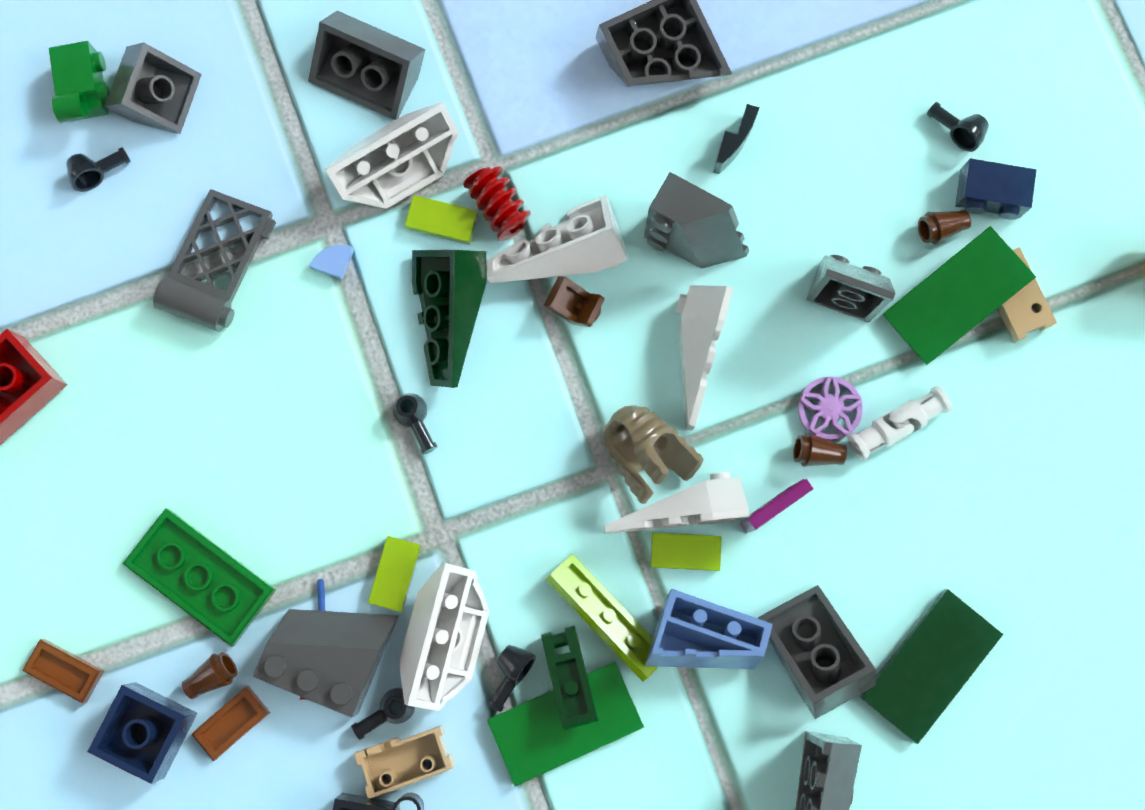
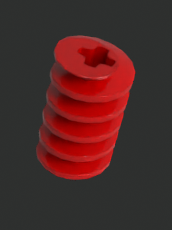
M501 166L477 170L465 179L463 186L470 189L469 195L471 199L477 200V208L484 211V219L489 222L491 221V230L499 232L497 235L498 241H505L515 236L526 225L525 221L531 215L530 210L518 211L524 204L523 199L512 202L511 199L515 196L517 190L511 188L505 191L504 188L509 184L510 179L504 177L498 180L497 177L503 172Z

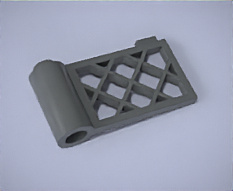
M210 189L168 276L163 278L157 286L153 298L154 308L217 332L221 331L224 327L228 328L235 314L234 309L231 308V303L262 238L268 240L276 224V221L272 219V212ZM215 201L228 205L231 214L213 221L210 212ZM250 214L261 217L256 228L243 232L238 219ZM235 221L240 234L221 241L216 228ZM213 230L217 243L199 250L196 243L199 234ZM243 241L246 248L243 257L230 261L225 248ZM221 250L226 263L207 270L202 257ZM195 259L199 260L203 270L202 273L192 277L180 274L185 263ZM229 270L232 280L227 291L214 287L210 277ZM206 279L207 282H208V284L203 283V282H200V281Z

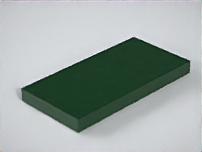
M944 589L876 675V686L862 693L860 698L911 741L919 744L1004 634L949 589Z

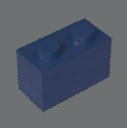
M970 158L960 169L955 207L965 208L971 214L990 212L998 214V217L1007 220L1021 218L1032 208L1037 169Z

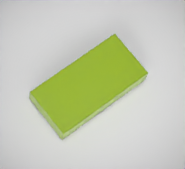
M413 195L405 228L470 245L478 211Z
M652 532L650 567L720 571L722 536Z
M387 536L369 596V604L403 612L422 545Z

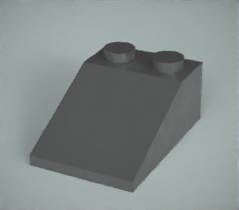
M825 255L817 267L806 298L807 301L868 323L893 301L895 290L890 278L881 275L882 272L870 266L860 268L849 264L850 261L840 255Z
M819 585L758 617L760 620L773 624L769 641L814 719L876 686V668Z

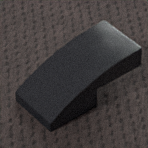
M747 104L738 134L725 131L713 173L720 174L740 153L752 131L760 107Z

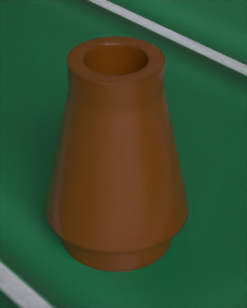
M966 210L927 212L924 217L918 220V233L924 243L936 245L963 230L969 229L971 227V217Z
M806 433L805 436H797L793 448V458L795 462L801 463L803 467L832 464L844 465L847 458L846 445L837 444L811 433Z
M224 652L218 655L212 654L189 678L182 682L183 691L190 699H195L202 694L230 685L233 678L238 674L237 667L228 654Z

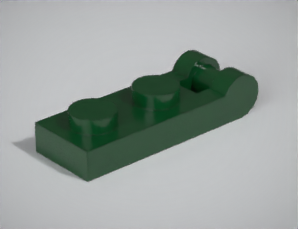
M575 625L566 627L565 632L552 635V632L541 634L563 730L599 721ZM569 646L570 652L557 655L556 648Z

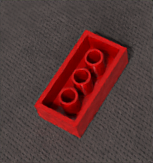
M9 329L0 334V445L68 385L24 336Z

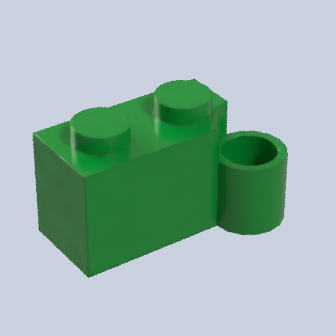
M88 40L49 47L55 96L52 97V107L56 119L60 123L109 115L108 108L104 107L110 91L103 80L102 72L106 71L103 54L100 51L97 52Z

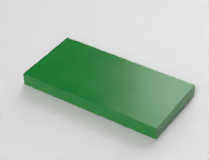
M989 226L886 310L882 316L927 366L1033 281L1036 276L998 233Z
M169 508L163 510L122 563L231 647L236 645L277 590Z
M615 661L587 674L599 720L597 722L563 730L553 689L487 719L514 786H518L644 728Z

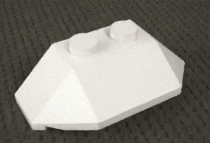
M439 102L407 113L351 145L325 168V171L343 200L387 209L444 176L459 131L444 103Z
M442 562L417 592L399 659L404 704L440 711L447 701L459 693L472 680L490 612L484 593L477 581L476 571Z

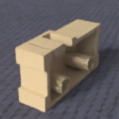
M1021 248L1014 249L1013 251L1031 270ZM1036 279L997 309L1014 343L1027 337L1026 334L1039 329L1041 332L1057 324Z
M443 725L403 739L396 737L354 753L357 765L362 766L367 782L365 790L368 799L453 769L455 762L452 753L448 755L442 737L445 733ZM425 759L431 760V767L425 764ZM385 774L391 776V781L385 779Z

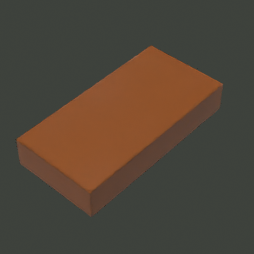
M46 639L38 641L22 670L82 704L88 702L104 673V670Z
M246 686L191 735L212 761H215L271 712L249 686Z

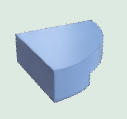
M349 245L327 247L313 258L309 266L313 270L343 280L354 248Z

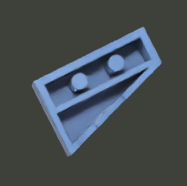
M671 588L663 603L644 666L755 669L765 656L773 624Z

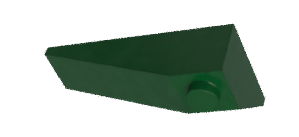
M412 250V289L414 295H419L422 312L417 315L419 325H425L427 335L424 353L431 386L458 388L486 286V251Z

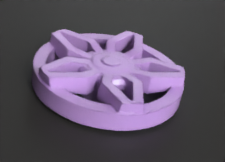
M828 376L814 380L803 390L798 401V415L804 428L809 433L827 440H838L849 435L856 429L862 417L863 405L861 396L853 385L838 377ZM824 383L821 391L822 396L817 393H809L812 388ZM830 383L833 384L834 395L828 393ZM839 385L844 387L851 395L838 397L840 394ZM806 398L817 399L818 402L816 405H813ZM854 400L855 403L849 407H844L843 401ZM804 406L811 411H816L810 423L806 418ZM856 408L855 418L851 424L849 417L844 412L849 413ZM820 418L824 421V424L815 429L816 422ZM839 418L844 420L847 429L838 424L837 420ZM831 423L832 427L840 433L826 434L821 431Z

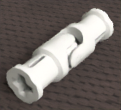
M934 386L930 388V393L916 401L911 399L899 408L882 415L872 421V426L858 434L851 433L847 435L848 442L855 455L861 461L869 459V454L883 446L890 447L909 436L912 432L927 426V421L941 413L948 414L952 411V404L943 389L939 386Z

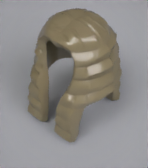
M630 405L618 409L611 416L603 430L604 444L609 449V455L615 459L616 466L620 468V475L625 478V483L630 487V491L637 497L639 503L646 504L654 492L638 472L645 470L654 484L657 485L666 478L670 472L669 469L673 470L684 481H688L695 475L704 460L694 447L686 444L685 439L678 435L675 428L668 426L665 420L659 419L658 415L655 412H650L647 407Z

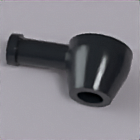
M937 101L926 114L950 130L953 142L960 149L967 152H973L980 147L989 128L988 121L982 115L973 114L959 120L941 107V104Z
M123 147L97 162H94L84 154H75L66 162L68 179L74 190L79 192L90 191L101 184L104 179V173L124 163L127 164L131 160Z
M414 393L400 395L393 405L395 419L399 424L412 428L421 446L420 450L423 455L434 451L438 446L436 442H433L423 422L427 416L425 401ZM407 402H412L414 405L413 410L409 413H404L402 411L403 405Z
M508 645L497 659V664L504 673L505 678L494 695L487 701L491 708L499 712L503 710L504 704L515 686L524 679L532 668L536 655L526 649Z
M394 688L383 695L379 710L359 723L355 722L351 725V728L356 737L362 740L366 734L386 721L392 724L406 722L414 714L415 707L404 704L402 688ZM393 700L399 701L402 705V710L398 714L390 710V703Z

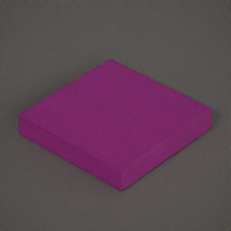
M807 479L794 483L751 513L749 517L741 520V527L746 534L757 530L814 488Z

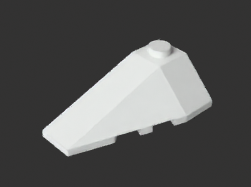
M607 195L574 207L566 212L568 218L554 227L548 223L540 228L541 232L529 242L520 240L486 260L489 283L595 273L604 269L615 268L621 262L628 260L625 244Z
M690 285L687 295L680 294L675 313L681 315L679 339L685 427L690 431H693L696 426L707 387V374L710 373L716 355L715 344L725 323L733 292V287Z
M730 472L710 474V480L700 482L604 525V534L741 521L749 517V509L740 477L731 478Z

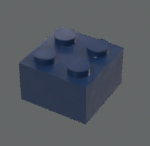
M137 682L123 684L87 752L153 784L166 777L198 713Z

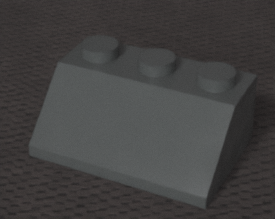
M337 10L319 22L308 82L396 120L399 118L419 78L426 49Z

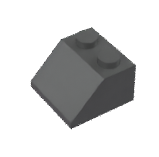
M144 42L126 46L104 107L134 122L181 134L202 74Z

